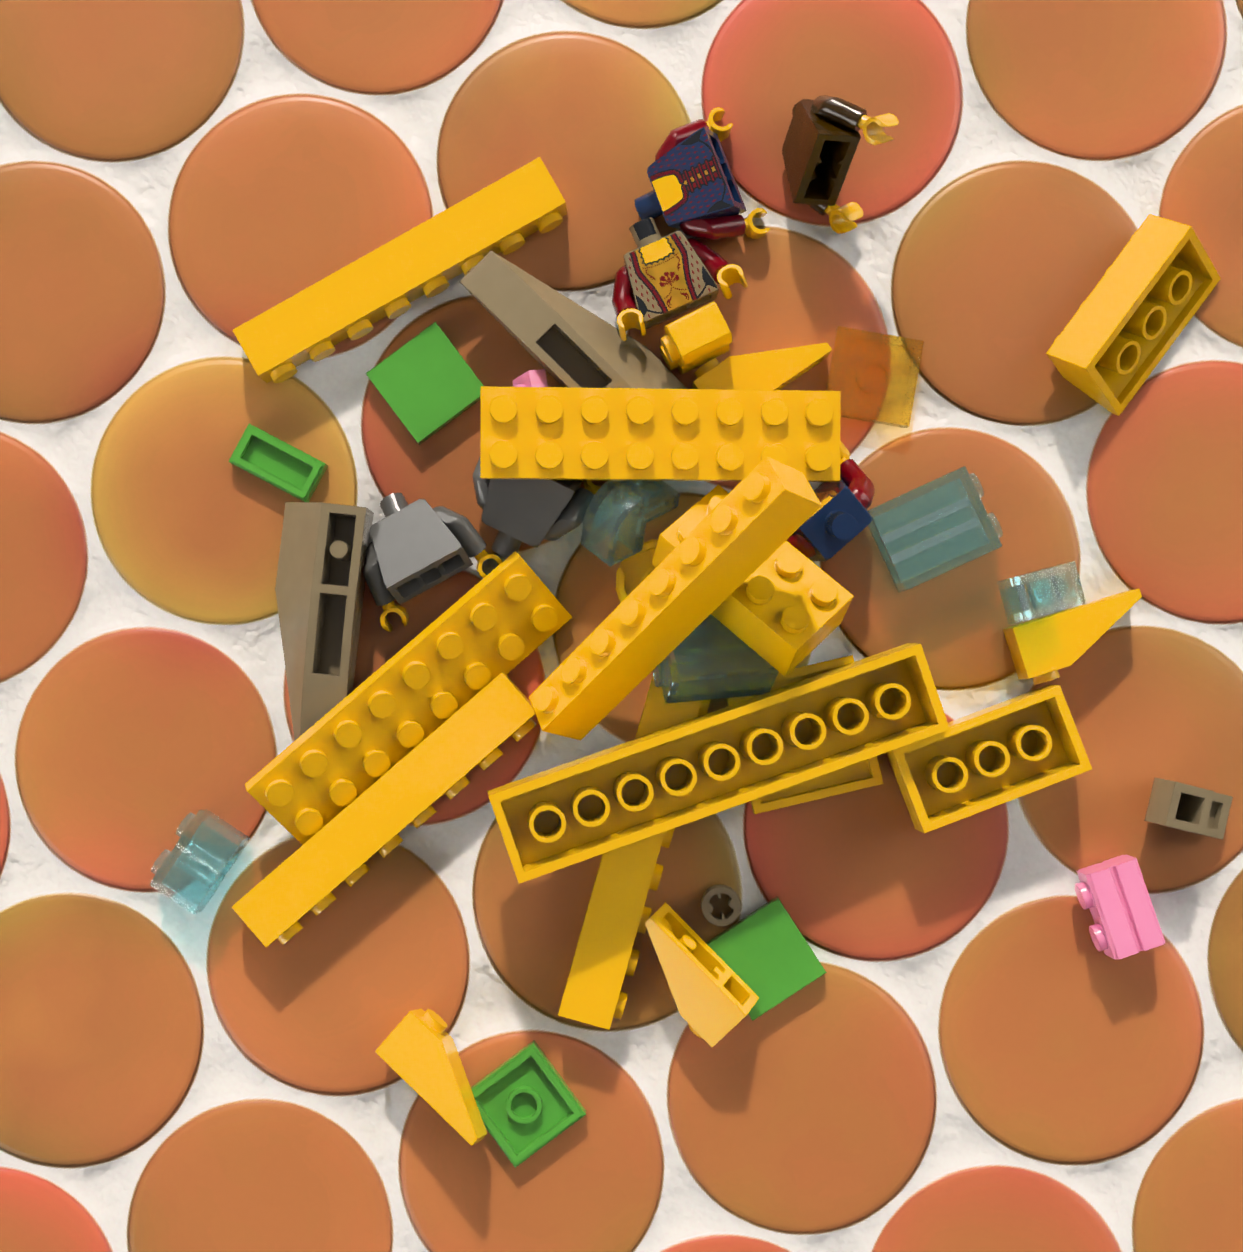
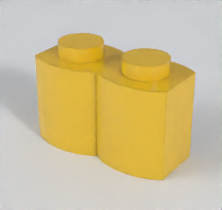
M713 301L665 325V334L660 338L662 346L659 349L670 370L677 368L679 373L683 375L730 350L729 344L732 343V334L717 304Z

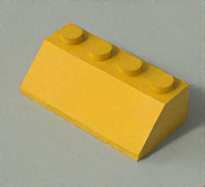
M1149 214L1046 352L1063 378L1114 415L1120 416L1221 279L1192 226Z

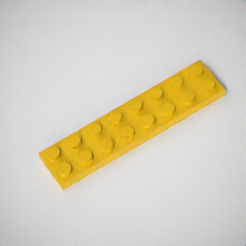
M481 386L480 479L742 481L765 456H768L803 472L808 482L840 481L841 391Z
M516 551L513 552L245 783L247 792L303 845L500 673L508 674L567 623L572 616Z

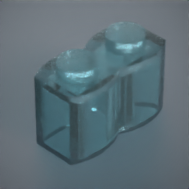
M208 809L199 810L196 815L190 812L183 819L175 833L180 837L175 848L171 852L167 849L164 850L151 868V872L155 876L150 886L192 914H197L205 908L250 839V837Z

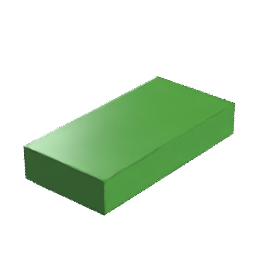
M248 424L228 461L304 502L310 501L328 467L322 461L251 424Z

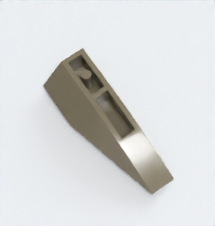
M490 251L460 281L465 289L562 387L687 389L645 345L627 334V340L622 341L617 328L493 251Z
M285 502L275 591L295 740L353 691L366 582L363 576L366 549L371 540L370 528L374 514L366 507L322 502Z

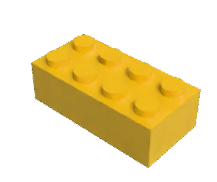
M718 484L659 535L652 564L657 567L729 493ZM786 540L711 615L786 677L841 624L854 596Z
M1046 685L948 723L950 728L948 731L886 752L914 827L924 834L1092 770L1060 685Z

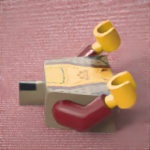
M652 217L633 224L629 230L637 245V249L624 255V266L616 272L612 295V304L617 317L620 339L626 341V331L631 328L639 329L641 336H645L647 329L717 299L719 291L717 284L720 285L723 296L726 299L732 298L730 285L740 283L744 288L748 287L742 268L735 264H729L720 254L696 238L686 239L681 231L661 237Z

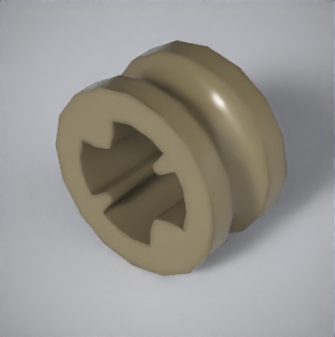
M716 884L709 887L703 893L701 909L704 917L711 924L726 926L732 924L738 918L741 911V902L737 893L731 887ZM721 893L730 896L728 904L732 908L731 912L724 916L721 911L720 917L712 915L713 905L709 902L710 899L716 894L719 899L721 898Z

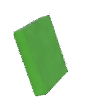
M436 322L366 373L419 445L480 400L481 386H484Z
M775 897L706 942L759 997L748 1013L752 1021L827 973L778 897Z
M535 1040L471 1087L485 1128L515 1168L586 1115L585 1108Z

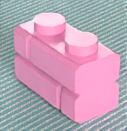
M1120 855L1077 871L1080 883L1075 884V892L1082 908L1090 909L1095 925L1089 926V932L1094 946L1099 952L1104 950L1105 955L1116 960L1166 943L1137 858L1129 855Z

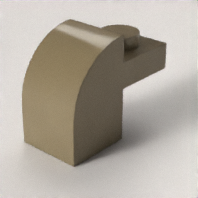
M1154 777L1144 821L1223 840L1233 797Z

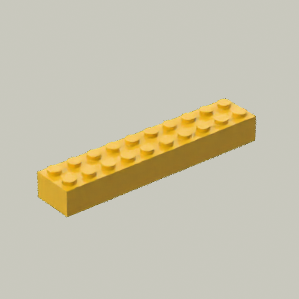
M906 643L487 792L515 875L520 884L950 730L921 643Z

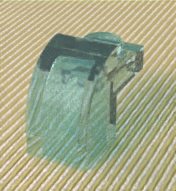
M608 480L596 492L587 507L583 520L581 545L610 567L642 551L646 523L677 508L680 493L664 481Z
M1075 561L997 582L1008 624L1035 619L1086 603Z

